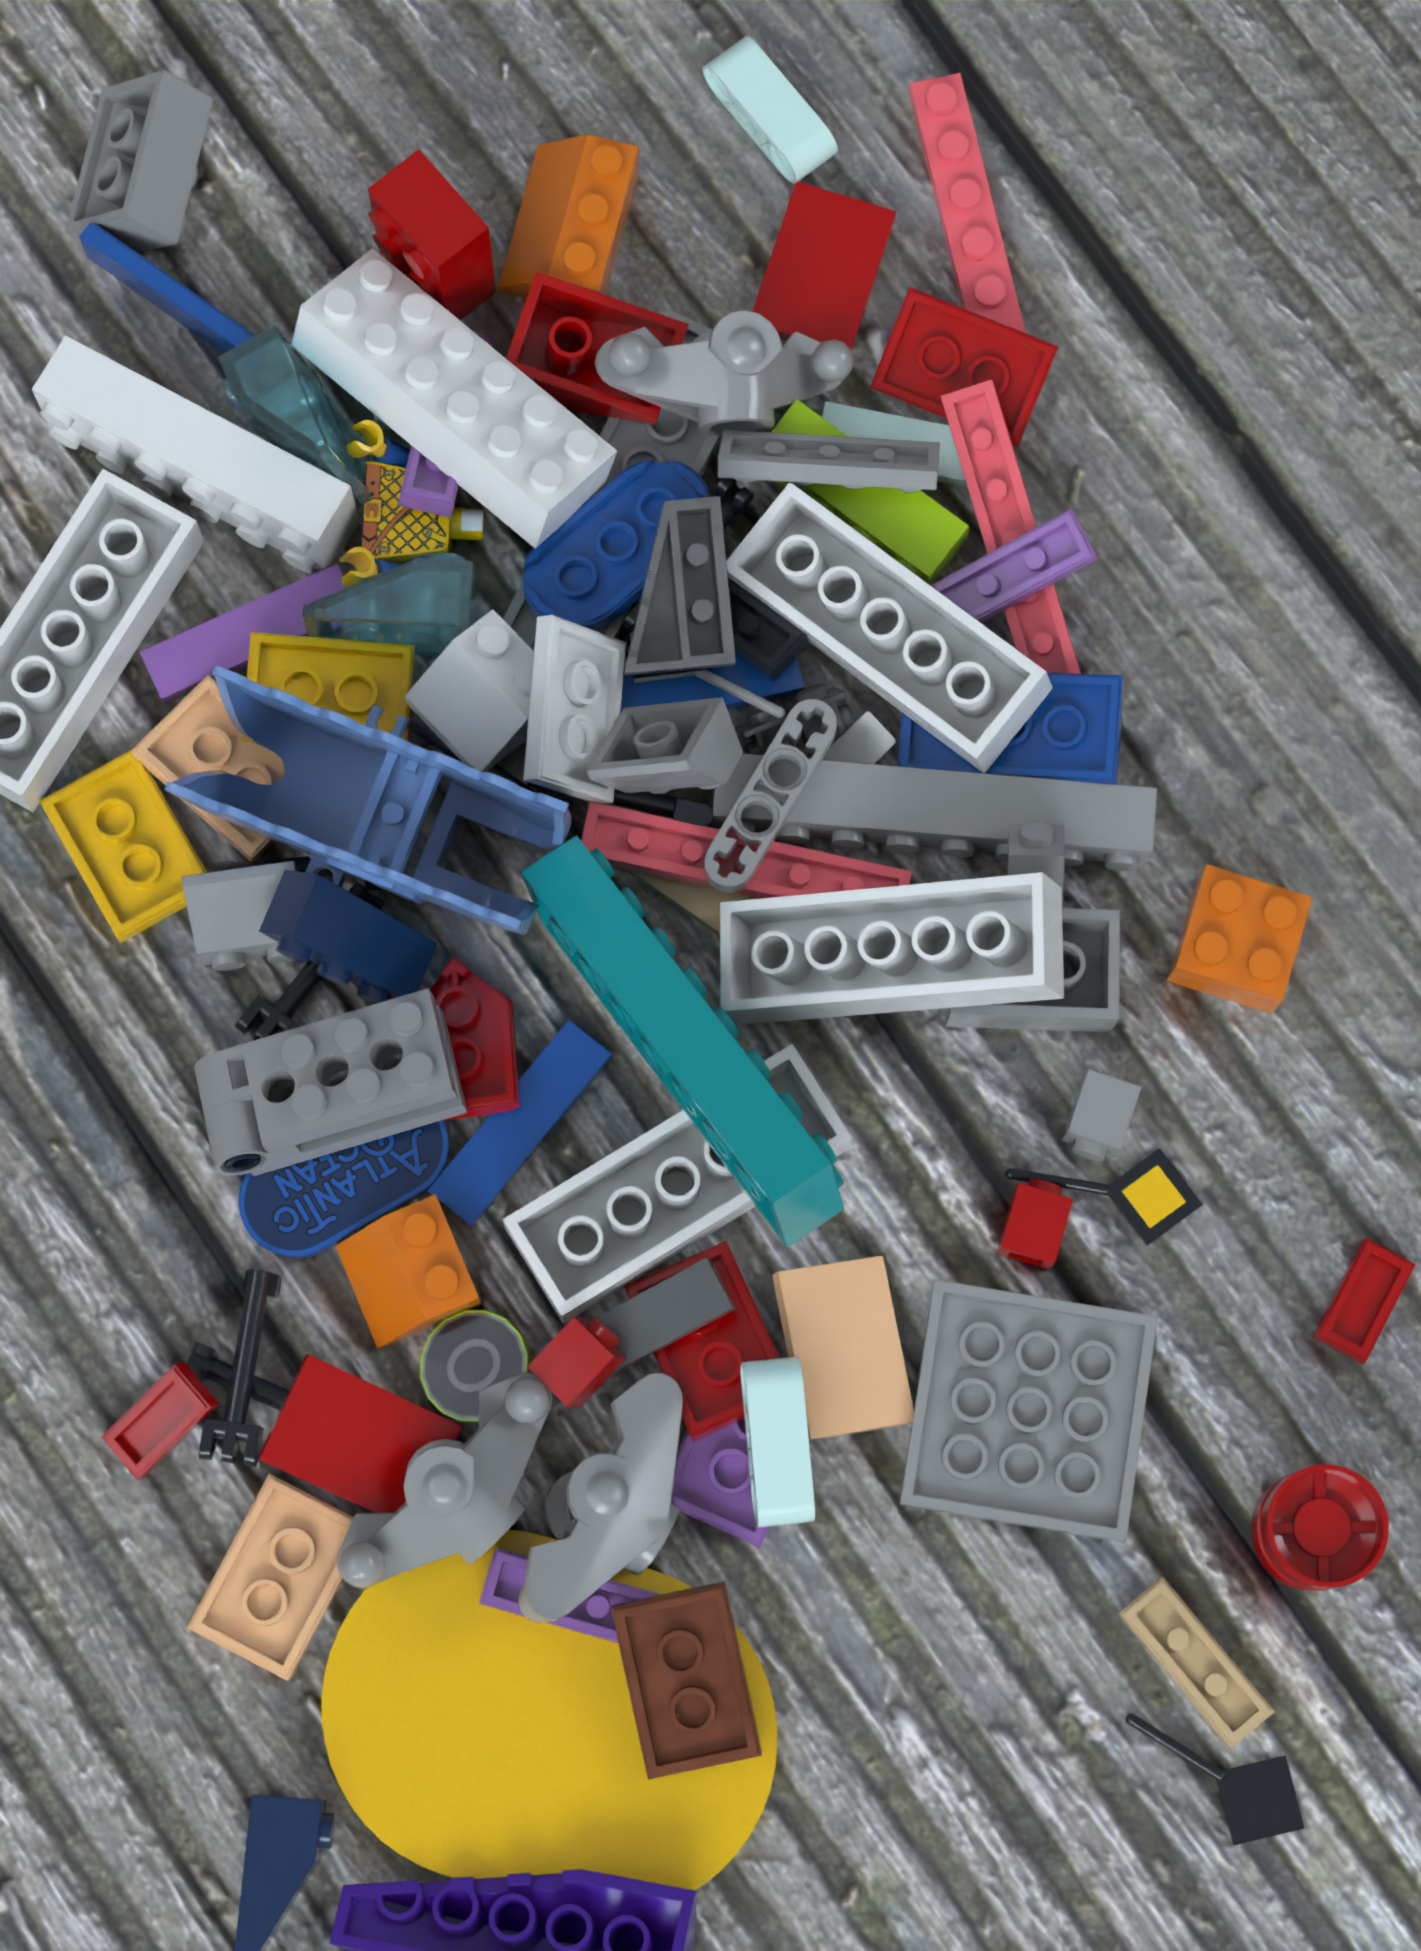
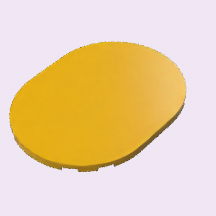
M508 1530L490 1549L470 1565L458 1554H454L397 1574L367 1587L339 1628L329 1653L321 1696V1720L324 1743L331 1768L350 1806L363 1823L382 1842L401 1856L419 1866L451 1878L507 1877V1874L531 1873L532 1875L563 1873V1870L583 1869L697 1890L718 1874L733 1859L751 1835L765 1807L774 1777L778 1747L777 1720L774 1701L766 1674L758 1656L736 1624L735 1629L760 1739L762 1756L648 1780L619 1643L549 1623H537L521 1615L479 1604L495 1547L528 1556L530 1548L558 1540L526 1531ZM623 1568L610 1579L658 1594L692 1588L676 1578L648 1568L640 1575H635Z

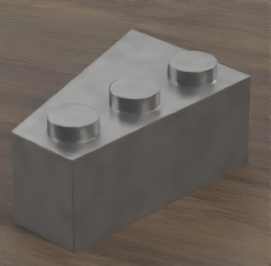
M720 496L664 501L623 676L725 667L736 663Z

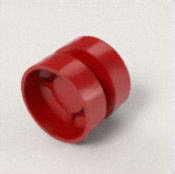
M1331 1464L1309 1466L1275 1481L1261 1495L1255 1506L1251 1521L1253 1547L1263 1567L1279 1582L1302 1591H1323L1346 1586L1362 1579L1380 1561L1386 1549L1389 1535L1387 1511L1376 1489L1369 1481L1355 1471Z

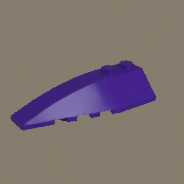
M583 1869L563 1870V1873L532 1875L531 1873L507 1874V1877L475 1879L474 1877L450 1878V1881L419 1883L417 1880L343 1885L329 1944L333 1947L349 1951H693L697 1892L696 1890Z

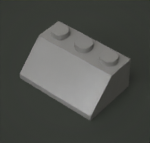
M165 70L102 89L65 233L74 238H79L91 222L92 224L96 223L131 249L146 252L177 244L178 238L181 236L186 224L185 211L190 191L198 177L197 163L202 143L210 129L209 115L214 98Z

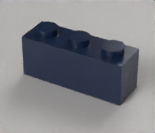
M284 870L259 929V932L279 942L276 951L302 963H307L308 960L319 965L317 974L338 984L348 985L349 982L359 987L356 995L373 1004L417 992L438 944L318 874Z

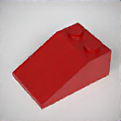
M536 271L506 359L570 411L656 424L661 407L611 387L602 381L595 366L596 354L600 347L609 340L645 327L664 347L682 345L689 324Z

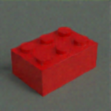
M419 149L368 188L372 209L368 215L375 226L376 233L373 235V239L379 248L380 255L461 321L496 293L489 227Z

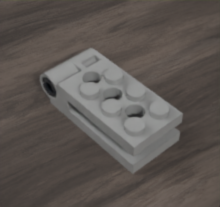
M429 988L217 1051L202 1057L194 1065L215 1171L222 1175L235 1176L252 1173L253 1176H257L468 1113L445 1015L441 1007L435 1004L434 996Z

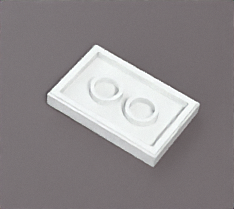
M554 615L537 617L523 781L586 801L601 804L613 803L614 788L590 780L586 770L620 715L626 642Z

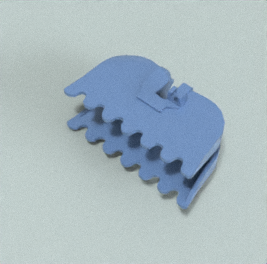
M217 665L214 666L212 674L215 676L222 703L237 731L256 744L276 753L283 760L285 772L282 779L273 785L258 784L224 771L196 772L173 782L168 781L164 789L165 791L225 821L310 855L309 859L311 860L305 873L317 874L323 869H329L333 874L332 883L341 888L346 875L354 879L358 877L371 882L385 891L420 905L425 900L522 935L529 931L539 908L538 904L441 868V865L453 844L461 817L520 841L553 851L565 843L572 823L568 803L542 793L532 792L505 778L489 772L476 770L447 755L427 750L402 739L409 720L399 714L396 719V726L392 731L385 732L379 730L377 727L378 720L384 710L376 705L372 706L366 724L362 725L340 713L316 707L289 693L272 687H265L238 673ZM444 779L451 783L414 875L411 878L402 873L439 781Z

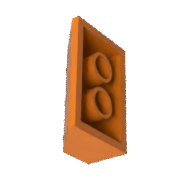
M589 134L537 146L498 284V292L526 299L537 271L604 295L607 294L640 174L639 146Z

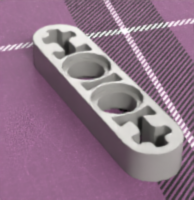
M806 699L793 707L717 833L704 859L705 876L709 884L716 890L724 893H733L745 888L762 863L833 743L837 729V719L833 709L827 703L817 699ZM816 715L822 718L821 729L825 733L814 732L805 745L804 753L813 754V757L808 759L804 753L795 747L801 737L803 725L798 720L801 718L809 721ZM785 740H788L793 746L784 745L783 743ZM779 759L793 761L800 770L799 779L790 786L775 784L768 773L769 767L773 762ZM752 805H760L767 808L773 817L772 825L761 833L748 831L741 822V815L746 808ZM733 832L743 843L759 848L756 852H753L746 845L739 857L738 865L743 872L741 874L731 872L727 878L719 875L720 864L715 860L717 857L727 860L736 847L737 839L728 838V835Z

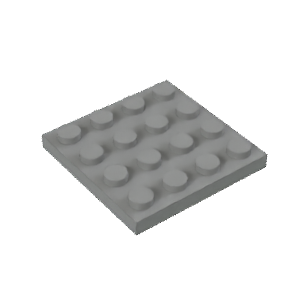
M935 1279L931 1292L899 1505L1121 1543L1126 1542L1158 1316Z

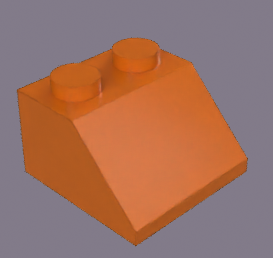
M436 1194L382 1216L335 1246L378 1350L437 1326L444 1319L464 1310H474L482 1306Z

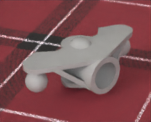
M747 310L729 313L719 320L711 331L704 332L689 344L664 347L645 327L609 340L600 347L595 358L597 373L602 381L609 386L698 422L700 432L713 436H722L723 430L764 432L772 429L775 425L774 413L790 408L796 399L800 402H805L830 392L849 375L854 363L851 349L844 342L835 339L821 343L803 334L794 332L781 345L779 334L771 322L760 314Z
M519 1373L479 1391V1429L465 1443L444 1438L430 1441L415 1452L408 1462L403 1486L406 1502L396 1512H356L337 1557L338 1572L345 1582L357 1588L370 1587L397 1574L454 1554H458L470 1565L509 1530L526 1509V1506L514 1494L541 1428L551 1409L553 1399L551 1391L534 1373Z
M651 1373L640 1379L610 1403L619 1437L608 1453L595 1454L581 1461L573 1471L558 1478L549 1489L544 1503L545 1518L552 1533L559 1540L529 1549L525 1584L521 1587L518 1596L520 1610L528 1620L537 1623H547L566 1616L623 1568L635 1575H640L652 1562L666 1541L679 1513V1506L671 1502L683 1408L682 1391L678 1383L670 1376L662 1373Z

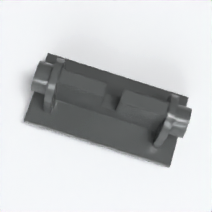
M826 683L810 686L795 694L797 702L782 707L785 710L783 718H777L756 708L745 714L747 722L736 726L735 730L744 737L751 736L753 742L744 745L747 754L764 755L793 707L803 700L817 699L827 703L833 709L837 719L835 737L845 734V727L853 724L847 706L844 704L837 707L835 701L847 697L845 692L836 687L828 689ZM814 715L809 721L801 718L798 720L803 725L802 732L806 742H808L814 732L825 733L821 729L822 718ZM785 740L783 743L784 745L793 746L788 740Z

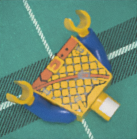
M364 420L351 426L353 431L359 432L365 437L366 445L359 441H353L346 445L348 454L354 458H361L372 454L374 462L366 461L361 547H353L339 558L340 562L351 563L357 569V571H349L341 577L344 586L353 588L366 579V582L371 586L408 591L436 576L440 569L451 566L453 539L484 540L485 508L453 507L452 516L448 518L398 506L410 449L389 438H384L382 429L374 421Z

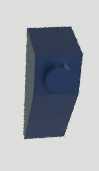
M266 1794L251 1795L234 1951L265 1950L319 1863L322 1848H332L335 1813H326L327 1800Z

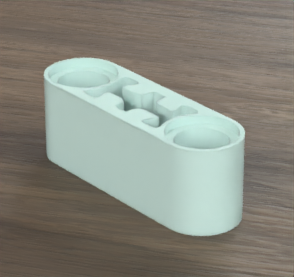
M743 37L703 66L704 77L713 93L789 182L795 184L837 154L838 147L828 127L759 45L750 37Z
M796 1356L741 1362L740 1375L751 1495L756 1526L759 1528L815 1521V1501L804 1382L800 1359Z

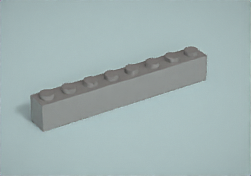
M742 754L727 783L715 787L712 828L720 829L764 755ZM779 759L773 762L768 770L771 780L780 786H790L800 777V770L797 764L788 759ZM822 760L777 835V840L785 843L803 844L808 843L810 837L832 839V845L842 848H861L864 846V842L886 843L888 850L900 853L919 851V846L941 848V853L950 857H971L974 855V851L995 852L997 859L1007 861L1008 825L1040 821L1049 825H1064L1065 866H1080L1083 864V860L1103 861L1105 862V867L1111 870L1133 871L1138 869V864L1146 865L1153 853L1157 788ZM752 805L743 811L741 822L748 831L761 833L772 825L773 817L767 808L760 805Z

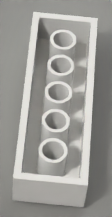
M373 248L300 306L291 345L410 445L421 452L422 455L436 464L446 475H450L455 479L458 485L535 549L577 512L587 500L604 487L617 450Z
M66 335L32 388L41 409L40 414L46 419L50 428L49 433L58 442L75 450L79 445L84 446L97 453L96 459L116 473L124 474L126 469L143 478L142 483L149 490L161 497L170 499L172 494L186 500L190 503L189 508L196 515L211 523H217L221 519L237 528L235 532L242 539L256 547L264 548L266 543L284 552L282 557L289 564L303 572L310 573L313 568L321 571L334 565L360 523L351 485Z
M102 469L0 628V794L33 813L40 803L39 800L46 794L204 543L203 536L195 519L105 469Z
M791 482L787 484L726 561L727 575L731 580L806 633L812 645L983 774L986 773L1053 689L1047 672Z
M1043 872L720 902V1007L730 1017L743 1024L1064 999L1062 888Z
M791 1044L766 1059L764 1062L772 1075L768 1079L769 1083L777 1094L786 1090L793 1097L805 1119L800 1122L807 1133L813 1136L819 1132L828 1142L836 1157L849 1150L852 1137L794 1045ZM682 1110L502 1220L507 1233L564 1324L620 1290L625 1285L630 1284L751 1210L755 1205Z

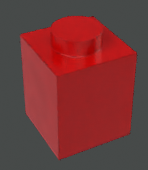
M1030 1179L1029 1185L1018 1183L1013 1191L996 1255L1050 1270L1056 1262L1073 1199L1062 1196V1187L1051 1182Z
M573 1317L527 1367L566 1407L581 1408L627 1358L615 1348L621 1342L620 1338L604 1322L595 1318L590 1323L587 1319Z

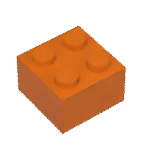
M1206 864L1196 880L1166 981L1272 1014L1284 999L1313 897Z

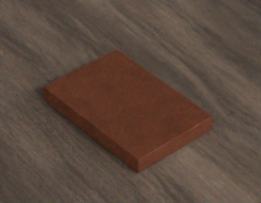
M722 1581L612 1605L613 1620L648 1780L762 1756L726 1582Z

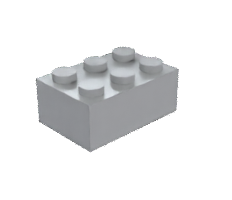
M1062 908L1064 999L946 1008L945 1027L1111 1032L1119 1021L1120 910Z

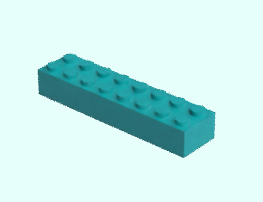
M576 835L521 871L532 902L539 905L537 914L541 924L786 1247H790L844 1210L838 1189L844 1185V1181L833 1165L838 1160L828 1142L819 1132L813 1136L807 1133L800 1122L805 1118L796 1101L786 1090L779 1094L776 1093L768 1081L772 1075L764 1060L753 1048L745 1053L735 1039L740 1034L732 1019L722 1007L715 1011L710 1008L703 998L708 993L702 981L690 966L684 970L679 968L672 958L676 955V951L660 927L657 926L652 930L648 928L641 918L646 915L634 893L628 887L619 891L611 879L615 876V873L603 853L598 848L589 852Z

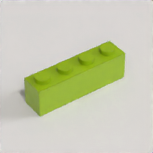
M798 399L795 400L770 432L848 437ZM770 481L782 490L789 483L784 481ZM819 483L806 486L795 485L930 586L934 584L969 538V526L921 490L905 492L897 488L871 486L851 489L843 485Z

